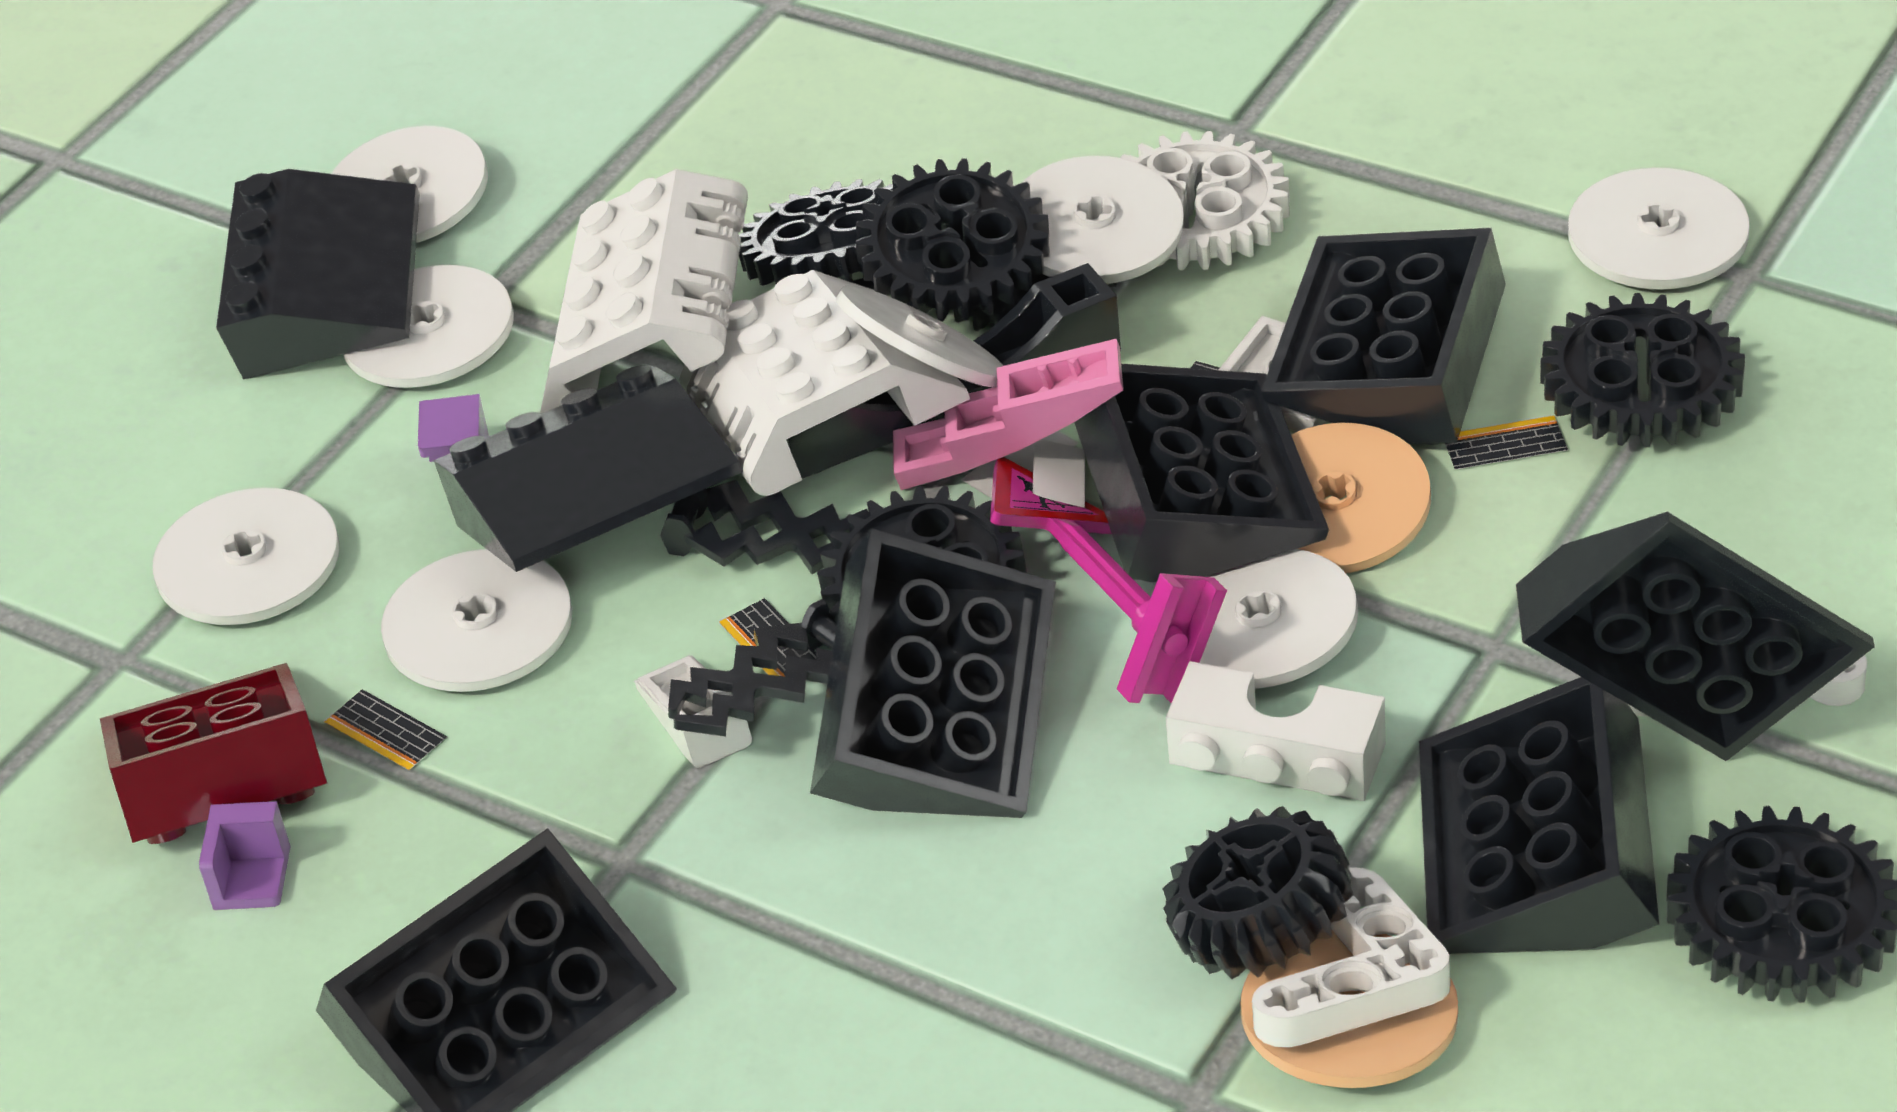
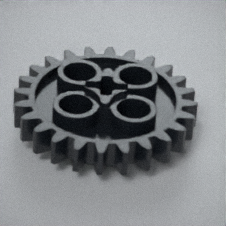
M967 158L960 160L956 170H948L944 161L938 159L935 164V172L927 173L921 166L916 164L913 165L914 179L908 181L904 177L894 174L892 176L893 191L877 187L874 190L876 204H863V220L856 222L858 263L862 264L863 279L865 281L874 280L875 292L884 295L891 293V298L905 304L909 301L913 302V307L924 313L929 307L936 308L937 318L941 322L945 320L950 309H958L964 321L969 320L971 307L979 306L986 314L992 315L993 300L998 298L1004 303L1013 305L1015 303L1014 287L1029 291L1032 287V275H1043L1044 273L1043 257L1049 256L1050 248L1048 215L1043 214L1041 197L1030 198V184L1028 182L1013 186V176L1010 170L1001 173L997 177H993L991 175L990 162H985L976 172L969 171Z
M857 179L850 186L842 187L838 181L834 182L828 190L822 191L815 186L811 187L809 195L791 194L789 195V200L783 204H769L771 212L755 213L753 215L754 222L744 224L742 228L743 233L738 235L741 237L739 258L743 272H747L749 280L758 278L761 286L774 281L777 284L785 277L794 274H806L812 270L836 278L840 277V279L848 282L851 281L853 273L862 272V264L858 263L856 251V222L863 220L862 206L864 203L876 204L874 190L877 187L893 191V185L889 184L884 187L883 179H878L864 186L862 179Z
M1635 293L1631 304L1625 305L1616 296H1609V307L1605 309L1592 302L1586 303L1585 317L1571 312L1567 313L1566 327L1553 326L1551 328V341L1543 342V352L1540 360V384H1544L1545 401H1555L1554 414L1556 416L1571 414L1572 429L1576 430L1592 424V438L1596 440L1603 437L1609 431L1617 433V445L1623 446L1631 435L1639 436L1644 447H1650L1654 435H1662L1669 444L1674 445L1676 444L1677 431L1680 430L1697 438L1700 437L1701 422L1718 427L1720 425L1721 412L1733 413L1735 410V397H1742L1745 354L1740 353V338L1728 337L1729 324L1727 322L1711 325V310H1703L1693 315L1690 313L1691 301L1684 300L1675 308L1667 306V297L1664 294H1661L1653 304H1645L1640 293ZM1636 337H1643L1646 340V379L1649 386L1647 402L1640 401L1638 397Z
M917 486L914 491L913 500L904 501L895 490L890 494V506L883 508L872 500L868 501L869 516L866 519L852 514L846 516L849 533L832 531L830 536L833 549L821 551L824 569L817 571L821 597L828 603L831 617L837 622L846 564L871 528L1027 573L1020 533L1012 532V526H999L990 522L991 500L975 508L973 492L971 491L965 492L957 501H953L950 499L948 486H943L935 498H926L923 487Z
M1770 806L1763 807L1761 821L1752 822L1745 813L1738 810L1735 811L1734 828L1729 829L1722 823L1712 820L1709 822L1708 839L1692 834L1688 841V853H1676L1674 856V873L1668 874L1667 923L1675 925L1674 943L1676 946L1690 945L1689 963L1695 966L1712 961L1711 981L1715 983L1731 974L1737 976L1738 994L1744 995L1757 983L1765 985L1767 1001L1774 1002L1782 987L1791 988L1797 1001L1803 1003L1806 1001L1808 986L1816 985L1822 993L1832 998L1835 997L1837 978H1841L1846 983L1857 988L1861 986L1863 968L1879 972L1882 969L1883 954L1894 953L1896 949L1897 880L1892 879L1894 862L1892 859L1876 860L1878 843L1875 840L1855 845L1856 826L1853 824H1849L1837 832L1829 830V814L1822 813L1811 824L1803 822L1801 809L1795 806L1790 811L1787 820H1778Z

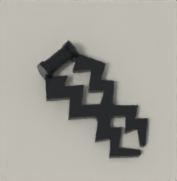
M737 479L704 489L675 502L671 513L667 515L660 536L668 554L685 556L690 552L691 548H694L723 567L745 552L758 565L785 552L794 551L801 558L810 573L814 574L824 568L821 551L833 549L830 536L832 531L849 533L847 519H839L833 504L807 517L800 518L794 515L781 491L750 503ZM708 507L714 521L730 511L741 532L722 541L712 521L696 531L693 528L695 519L700 518ZM864 509L853 515L866 519L869 516V512L867 509ZM771 519L779 532L763 541L754 526ZM825 534L831 543L817 548L812 539Z
M821 599L811 604L803 617L802 623L754 628L756 646L736 645L734 667L730 671L690 667L691 682L671 679L668 717L674 719V729L726 737L728 716L754 722V700L759 696L804 703L806 680L828 683L837 622L831 617L828 603ZM825 645L831 650L820 649L819 647ZM778 646L808 651V647L813 650L816 649V660L786 655L785 677L759 674L753 671V667L777 670ZM708 689L732 693V696L713 694L712 716L679 714L685 701L706 708Z

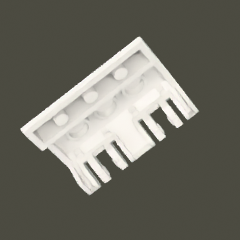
M675 169L656 179H644L636 184L631 191L608 202H596L580 215L540 410L541 414L561 406V400L572 392L586 388L597 390L601 367L662 339L691 372L722 357L729 323V314H726V309H729V305L732 304V292L734 290L741 246V237L738 236V232L741 233V228L744 226V215L748 200V192L741 183Z
M815 270L806 274H794L785 277L775 285L774 289L751 300H739L729 305V309H726V314H729V323L722 357L692 372L684 365L679 378L680 385L737 457L743 471L742 475L754 492L759 495H772L802 481L786 439L886 391L914 426L970 399L967 389L957 377L925 364L888 344L855 322L838 306L836 298L843 286L866 287Z

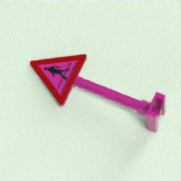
M1005 457L997 459L993 471L990 522L999 526L1037 528L1049 531L1059 541L1062 548L1132 620V627L1137 632L1116 689L1129 703H1140L1143 694H1161L1172 703L1189 661L1200 663L1227 590L1214 577L1160 573L1150 597L1088 534H1112L1103 510L1086 501L1083 508L1033 494V472Z

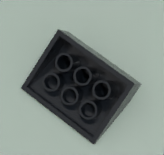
M285 169L269 174L258 173L245 180L235 182L216 329L243 380L409 338L420 192L416 184L296 169Z
M1492 228L1318 236L1261 390L1264 401L1330 423H1358L1377 427L1400 437L1408 444L1434 445L1439 443H1457L1506 286Z
M1121 364L1123 391L1074 422L1124 571L1132 579L1157 582L1160 573L1207 577L1320 542L1327 538L1329 532L1328 525L1280 406L1263 399L1261 390L1267 374Z
M634 366L619 373L616 377L617 382L599 390L594 388L577 390L566 395L561 400L562 405L543 414L529 412L518 415L509 420L505 425L506 429L487 438L472 436L453 444L449 449L450 453L435 459L434 463L457 526L515 572H518L742 473L743 471L737 457L676 378L655 366Z
M1668 511L1563 544L1516 583L1522 643L1725 761L1729 760L1875 647L1873 637Z
M871 528L846 564L810 794L873 811L1022 818L1027 812L1056 581Z
M1579 677L1419 741L1427 928L1446 948L1448 954L1591 949L1660 925L1639 718L1627 703L1586 679Z
M547 828L324 983L316 1012L355 1062L407 1112H513L673 995L677 988Z

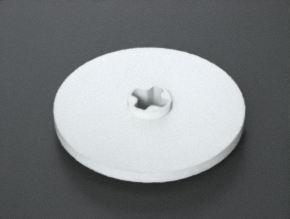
M414 126L378 136L348 154L331 173L416 184L420 192L416 243L435 237L461 221L472 211L482 197L488 180L487 164L477 143L460 131L440 126Z
M1111 156L1074 157L1047 165L1028 176L1022 182L1030 184V198L1041 197L1043 214L1048 215L1050 254L1048 257H1043V274L1053 277L1089 263L1106 284L1126 281L1143 275L1164 262L1175 250L1183 232V206L1178 193L1163 176L1140 163Z
M1641 168L1614 174L1586 189L1577 198L1570 211L1568 236L1570 245L1581 262L1606 279L1637 288L1675 289L1703 283L1731 268L1740 259L1748 244L1749 217L1741 200L1730 189L1707 176L1673 168Z
M435 265L414 269L409 338L343 354L345 361L362 378L384 386L411 388L452 380L482 365L504 344L510 334L514 321L510 296L499 280L475 268L459 265Z
M846 285L841 288L836 298L838 306L850 318L875 336L917 360L947 374L978 385L997 387L996 368L1003 365L987 350L965 335L932 316L884 294L852 285Z
M278 488L238 490L205 501L175 521L157 545L153 558V575L163 600L173 610L187 618L216 625L252 623L284 613L312 596L326 582L336 565L339 555V538L335 523L328 511L317 501L304 494Z
M487 549L472 550L442 558L425 566L409 577L395 591L386 605L381 622V633L385 650L392 664L403 675L414 682L444 691L467 692L486 690L520 679L550 659L562 645L569 632L572 621V605L564 580L546 562L541 561L515 572Z
M1300 549L1287 551L1207 576L1214 577L1227 590L1200 663L1254 673L1255 689L1285 684L1314 672L1328 663L1344 648L1355 630L1358 620V603L1351 580L1338 565L1329 559Z

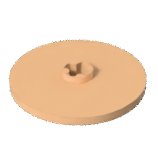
M1358 423L1323 424L1291 434L1329 528L1326 540L1297 549L1323 556L1338 565L1345 573H1352L1388 560L1403 550L1417 536L1430 510L1431 487L1424 462L1407 442L1386 430Z
M1331 930L1332 938L1316 939L1310 944L1311 956L1298 953L1290 957L1287 961L1286 969H1283L1277 963L1269 965L1259 978L1250 971L1244 982L1241 993V1018L1244 1031L1254 1048L1263 1058L1285 1073L1324 1086L1366 1088L1381 1086L1408 1078L1431 1065L1443 1054L1453 1039L1458 1022L1457 992L1450 978L1449 994L1443 1000L1433 1005L1300 1046L1289 1048L1275 1047L1262 1042L1257 1038L1253 1026L1252 998L1254 992L1261 985L1272 980L1353 956L1333 930ZM1387 934L1374 935V937H1392ZM1352 990L1339 992V994L1343 995H1356L1365 993L1363 991Z

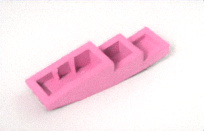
M1117 339L996 368L997 387L969 393L970 399L945 411V418L894 430L893 468L894 476L900 489L904 490L957 475L1017 452L1076 422L1123 391L1121 354Z

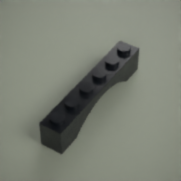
M1086 263L1035 283L1010 312L991 329L973 341L992 354L1003 366L1117 339L1121 351L1117 295L1090 264ZM958 378L967 389L968 394L994 388ZM886 391L790 437L786 441L803 479L893 443L894 430L914 426V424ZM945 411L920 424L945 418Z

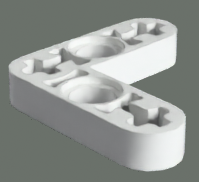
M1350 867L1349 870L1352 874L1351 888L1354 895L1344 903L1347 917L1340 921L1332 922L1330 926L1331 930L1334 931L1353 956L1261 985L1254 992L1252 998L1254 1032L1257 1038L1266 1044L1289 1048L1433 1005L1443 1000L1450 991V956L1446 948L1380 875L1368 869ZM1380 934L1397 935L1392 937H1374V935ZM1350 990L1365 992L1356 995L1339 994V992Z

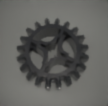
M1284 806L1276 808L1269 816H1266L1256 808L1248 819L1238 822L1233 817H1230L1228 826L1218 832L1206 830L1207 839L1201 845L1185 847L1187 861L1176 863L1170 867L1173 880L1162 888L1166 898V905L1163 907L1167 916L1166 923L1185 955L1188 954L1193 963L1198 962V964L1203 965L1209 974L1223 970L1231 979L1238 977L1246 969H1249L1259 978L1269 965L1277 963L1283 969H1286L1287 961L1290 957L1298 953L1311 956L1310 944L1316 939L1332 938L1330 924L1347 917L1344 903L1354 895L1351 888L1352 874L1348 867L1350 862L1334 833L1327 829L1323 821L1313 820L1306 810L1291 815Z

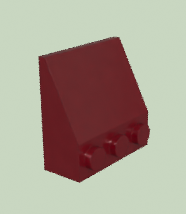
M287 663L100 718L109 769L132 843L147 839L149 844H160L179 838L186 833L187 826L208 820L210 805L269 802L275 799L277 804H292L312 796L315 793V787L328 784L306 709Z

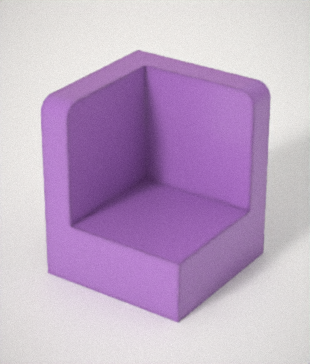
M480 394L419 401L418 449L420 456L423 458L429 457L430 462H434L435 459L449 454L450 447L462 439L472 436L489 437Z
M277 801L210 805L199 859V868L213 910L276 907L280 904L291 846Z

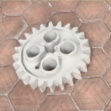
M1186 131L1182 132L1180 142L1172 143L1167 137L1160 136V147L1153 149L1141 143L1138 145L1139 157L1126 154L1121 156L1123 159L1140 163L1159 173L1174 187L1181 199L1183 206V232L1181 239L1172 254L1157 267L1162 266L1169 259H1175L1178 270H1184L1190 260H1197L1203 270H1208L1210 260L1217 257L1226 265H1232V253L1237 251L1242 255L1252 257L1254 256L1253 243L1269 246L1271 244V232H1282L1283 218H1287L1290 215L1289 178L1284 177L1283 164L1272 163V152L1270 150L1256 153L1255 141H1248L1238 147L1235 146L1234 134H1229L1221 142L1213 141L1212 131H1206L1201 140H1193ZM1202 172V182L1197 186L1195 199L1194 184L1197 174ZM1195 202L1196 216L1193 227L1189 228L1188 217H1191L1193 214Z

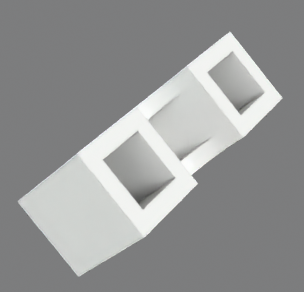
M1189 661L1166 715L1169 764L1251 779L1261 783H1272L1319 792L1328 796H1340L1365 801L1386 744L1385 697L1319 685L1312 703L1304 711L1289 717H1271L1256 711L1254 673Z

